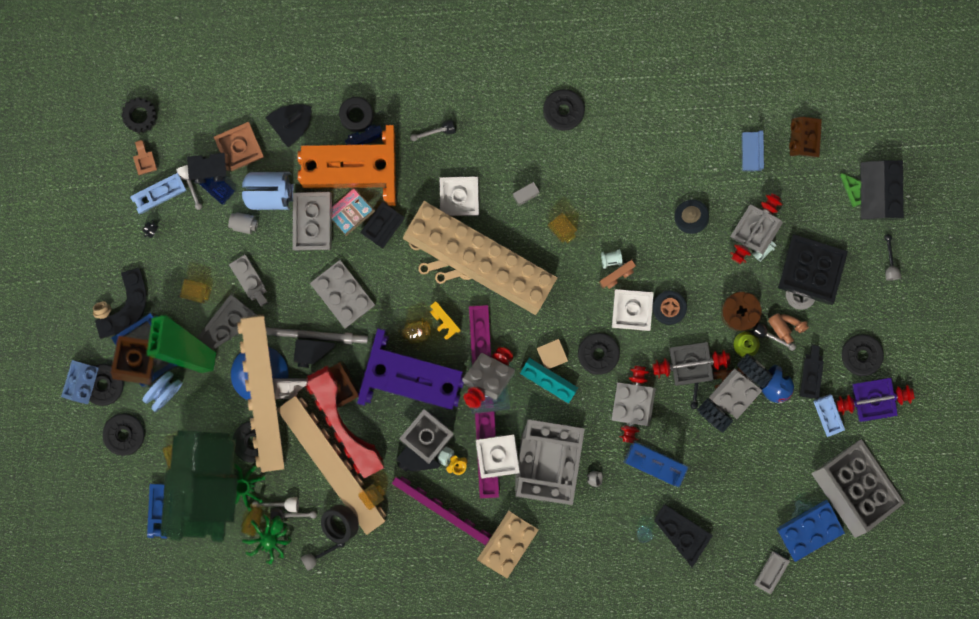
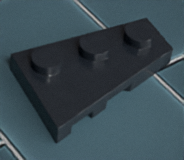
M663 504L654 518L656 524L688 564L693 567L713 535L666 504Z

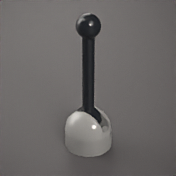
M887 234L884 238L887 241L890 267L886 270L885 277L887 281L901 279V272L894 266L891 247L892 236Z
M345 543L336 544L316 556L307 554L300 558L307 571L315 567L317 559L339 547L343 548Z

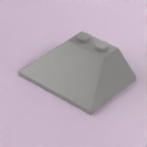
M527 420L521 437L518 455L520 473L515 474L516 496L573 505L585 429Z

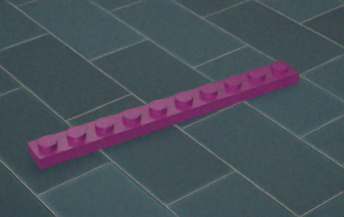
M488 305L469 306L472 365L481 353L491 357ZM485 395V400L481 402V406L475 408L476 440L496 437L494 400ZM478 460L480 499L499 498L498 476L481 479Z

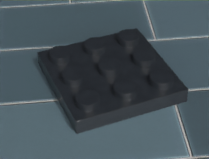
M793 234L778 289L833 305L848 251Z

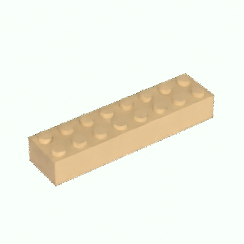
M425 201L422 203L403 237L407 242L534 315L540 310L557 280L556 276Z

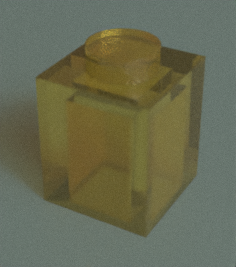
M563 213L547 226L561 244L565 241L568 244L576 237L577 229Z
M184 279L180 298L204 304L205 300H209L211 290L208 289L209 285Z

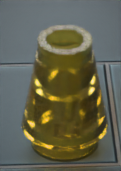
M251 507V511H249L240 526L242 527L240 532L255 537L257 531L251 524V520H254L260 527L262 510Z

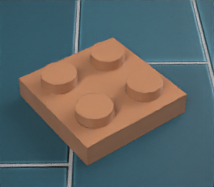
M249 122L214 136L220 153L229 154L230 172L264 158Z

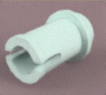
M771 241L763 255L756 251L752 255L761 262L772 250H775L776 244Z

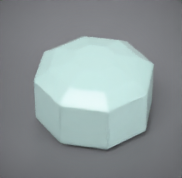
M444 447L438 455V463L448 466L450 458L454 455V450Z

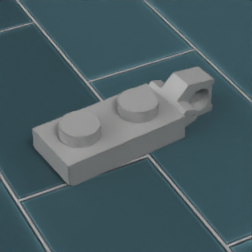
M244 255L230 263L229 266L248 297L252 301L257 299L261 307L267 304L268 301L263 295L267 292L266 287L247 256Z

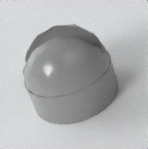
M591 471L587 475L589 477L587 480L588 484L600 487L603 480L602 473Z

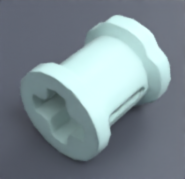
M620 249L610 253L601 252L603 269H606L607 266L623 265Z

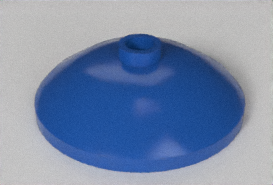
M268 347L273 384L274 379H288V367L284 358L276 350ZM240 353L232 364L231 381L236 392L248 400L251 399L250 391L246 392L245 380H249L248 372L243 370L242 361H246L245 353Z

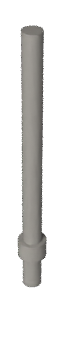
M265 327L266 335L342 341L344 344H352V342L368 343V336L353 335V333L349 332L338 334Z

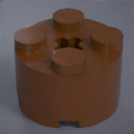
M747 292L732 294L723 302L721 307L722 321L727 327L735 331H746L754 327L761 317L759 301L753 294ZM739 307H741V309H745L743 317L741 316V314L736 313V311L739 310Z

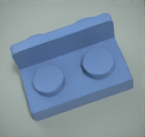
M72 360L61 397L88 404L98 373V367Z

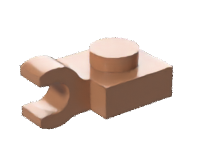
M143 140L135 142L138 155L133 158L138 175L157 171L153 152H146Z

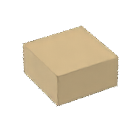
M559 339L536 348L543 366L547 369L568 362Z

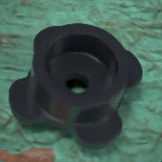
M151 220V222L147 221L144 225L142 232H144L143 236L145 238L147 236L152 238L157 231L159 225L154 223V220Z

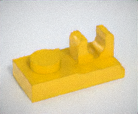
M435 301L430 306L432 308L430 313L436 320L441 319L444 322L437 328L439 332L442 329L449 328L448 334L444 337L448 340L455 333H460L461 330Z

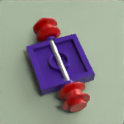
M891 378L852 384L854 400L850 395H847V399H842L839 396V400L836 401V407L842 415L847 410L852 414L856 407L858 422L898 416L895 400L900 405H903L904 401H908L911 404L914 399L913 388H909L906 385V388L903 390L898 386L894 393Z

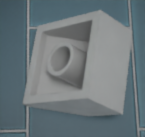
M423 410L399 439L427 463H430L449 442L454 433L426 410Z

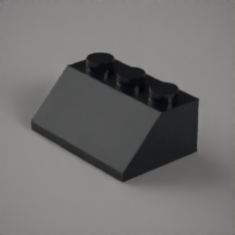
M903 161L861 162L860 220H900L904 218Z

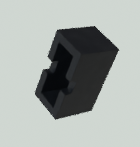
M209 154L210 158L207 159L203 155L188 156L189 180L195 181V184L206 183L208 179H214V182L225 181V178L231 177L229 154Z

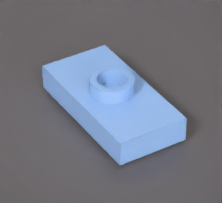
M831 394L813 401L827 437L845 430Z

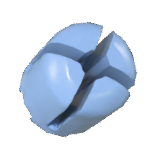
M248 173L242 182V188L247 190L278 191H243L242 199L247 208L252 210H290L291 208L288 205L289 201H293L294 186L289 183L288 177L291 173Z

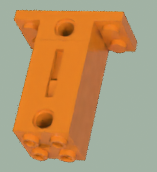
M386 125V130H382V142L384 145L301 146V151H298V162L301 165V170H298V182L302 184L304 189L387 187L383 188L384 202H387L388 206H396L394 125ZM379 163L386 164L384 169H377ZM311 164H317L315 170H308Z

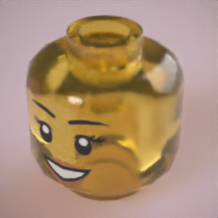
M423 318L407 320L404 325L405 328H402L404 340L407 339L410 344L425 342L431 335L429 322Z

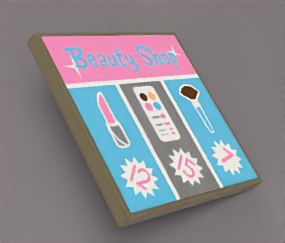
M353 188L332 206V221L347 236L372 215L375 210Z

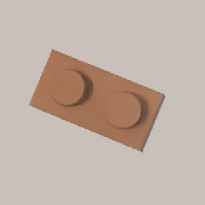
M630 260L599 282L603 289L605 287L612 288L618 284L617 279L621 276L627 278L633 274V268L636 265Z

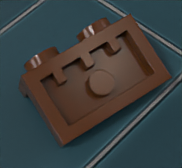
M809 117L792 119L790 126L791 141L789 144L790 156L812 158L820 156L822 119Z

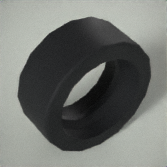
M342 504L335 505L323 513L321 517V527L324 534L335 543H345L358 532L359 523L357 517L347 506ZM333 515L338 516L344 522L346 533L337 528Z

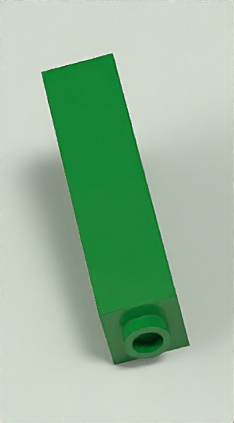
M159 316L152 318L147 349L148 356L200 373L214 370L215 351L169 317Z

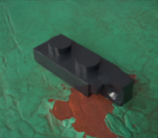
M811 345L810 354H805L799 397L819 399L824 365L823 356H819V345Z

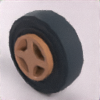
M665 291L659 294L653 303V314L662 324L675 325L685 317L687 312V303L684 297L674 291Z

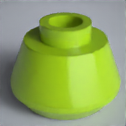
M745 331L735 337L733 345L738 355L744 357L748 353L754 356L759 350L760 342L756 336L752 335V332Z

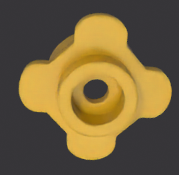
M453 455L450 458L449 466L446 468L447 472H453L456 475L463 474L467 468V459L465 457L458 458L456 455Z

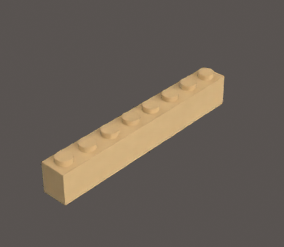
M264 314L241 317V322L237 323L238 333L243 334L240 348L241 353H245L246 361H242L243 370L248 372L249 380H245L246 392L250 391L251 399H248L249 411L253 410L254 418H250L251 429L256 430V437H253L254 449L258 448L259 456H255L257 468L261 467V472L284 469Z
M294 396L280 406L277 411L345 506L354 512L365 534H369L386 521L384 518L387 516L381 507L377 508L373 503L375 498L370 491L365 492L362 488L364 485L363 481L358 475L354 476L350 471L353 469L347 459L345 461L342 460L340 457L342 452L336 444L332 445L330 443L328 432L324 428L322 430L317 425L319 420L314 413L309 414L306 409L308 405L302 397Z

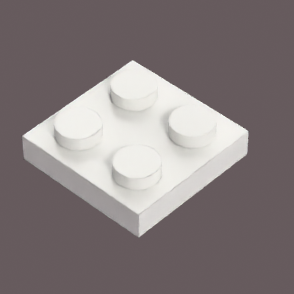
M478 177L440 178V210L450 216H479Z
M615 289L612 328L650 331L653 292Z
M514 435L476 440L481 479L520 473Z

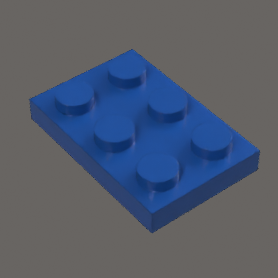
M827 500L776 528L794 562L845 534Z

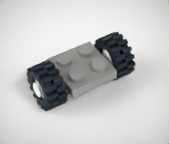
M748 353L737 364V367L746 375L744 376L734 368L712 395L697 409L712 426L723 433L734 421L725 411L738 419L763 391L760 387L763 388L773 377L760 362Z

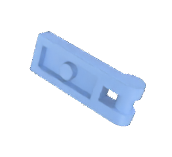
M176 173L132 195L130 198L132 202L136 203L138 214H142L187 190L180 176ZM145 196H147L149 202L146 204H144L142 198Z

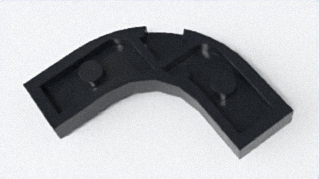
M141 268L121 273L126 289V303L120 312L95 320L100 339L119 334L138 322L147 304V290Z

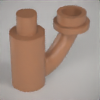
M775 314L768 320L781 340L784 339L787 344L792 343L794 340L790 335L792 332L786 323L795 325V330L799 333H803L809 328L807 321L802 322L785 314Z

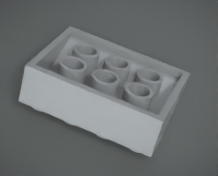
M862 439L811 473L855 538L870 531L904 504V501Z

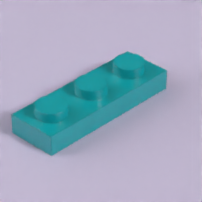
M531 358L527 360L520 372L521 375L568 404L578 390V387Z

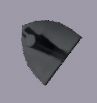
M302 104L280 107L265 117L287 148L300 139L308 128L312 106Z

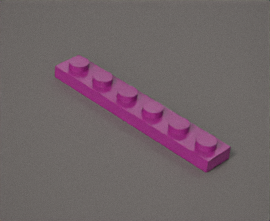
M403 476L400 479L398 477L392 482L394 486L482 544L487 545L492 536L483 529L478 531L474 528L475 524L468 519H465V521L458 518L459 513L451 508L446 510L442 507L443 503L435 497L432 500L426 497V491L419 487L414 489L410 486L411 482Z

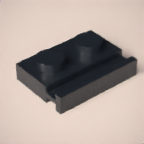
M382 202L360 233L384 249L405 220V217Z

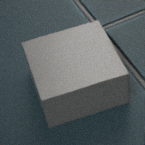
M532 182L513 193V198L519 207L538 196L540 192L535 183Z

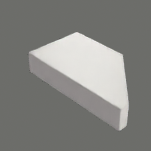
M307 378L274 379L275 399L293 398L298 394L297 392L306 386Z

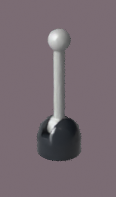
M453 119L444 121L441 128L418 135L412 134L410 139L417 141L418 138L441 131L447 135L455 134L456 128Z
M759 321L752 330V335L757 338L767 336L787 346L791 351L796 349L794 343L787 344L784 340L768 333L767 327Z
M271 508V521L275 516H280L282 520L284 517H311L314 519L317 517V513L315 511L310 513H284L280 508Z

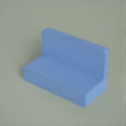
M763 130L758 132H742V171H762L764 169Z

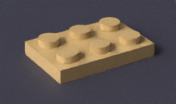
M508 511L477 560L505 578H508L539 530Z

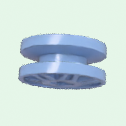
M171 371L165 373L142 399L146 404L153 399L155 400L151 408L154 412L160 410L183 384L179 379L172 384L170 383L174 375Z

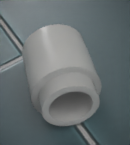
M236 212V214L231 213L228 227L232 228L233 231L252 234L253 231L257 230L258 220H255L254 215Z

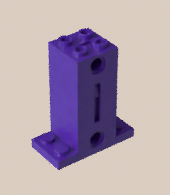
M377 329L357 404L367 406V403H371L374 394L371 388L451 410H453L454 406L458 407L460 395H457L458 389L463 388L464 385L463 372L384 351L382 348L387 347L389 336L386 335L387 332L385 330ZM380 365L386 367V372L383 375H378L376 372L377 367ZM447 383L452 384L454 387L453 392L450 394H446L443 391V386Z

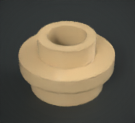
M105 301L99 302L93 306V315L95 318H106L112 308Z

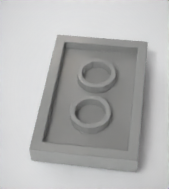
M331 192L293 193L294 251L332 250Z
M341 260L310 283L345 329L375 306Z

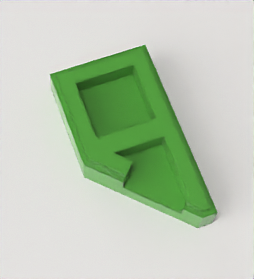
M844 173L840 174L852 208L860 205L861 181Z

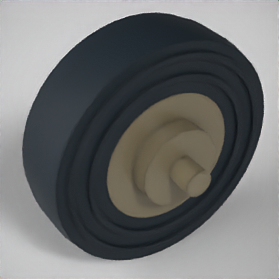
M687 200L677 207L674 218L677 227L681 231L695 234L707 226L709 212L702 202Z

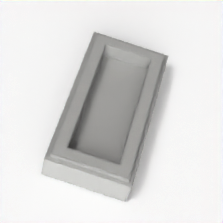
M772 551L754 585L772 594L790 561Z

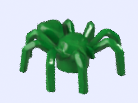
M233 463L232 466L239 472V479L230 473L221 472V475L231 478L235 483L228 479H220L217 481L216 486L220 490L228 491L234 489V491L219 494L218 497H228L237 493L235 501L228 505L227 508L235 506L242 496L247 510L251 511L246 495L262 503V499L250 493V491L254 492L251 487H255V485H251L252 483L265 480V477H258L248 481L251 473L257 467L253 466L247 472L245 478H243L242 469Z
M264 514L263 517L267 523L265 532L262 533L258 524L251 520V524L260 536L253 540L243 539L242 542L246 544L259 542L260 544L256 550L246 552V555L254 556L260 548L261 551L265 550L266 553L269 550L271 559L266 560L265 563L271 565L274 561L273 548L280 553L278 558H284L283 550L276 543L288 545L292 540L290 535L287 536L288 541L277 540V538L287 533L289 527L286 523H283L280 516H275L270 524V519Z

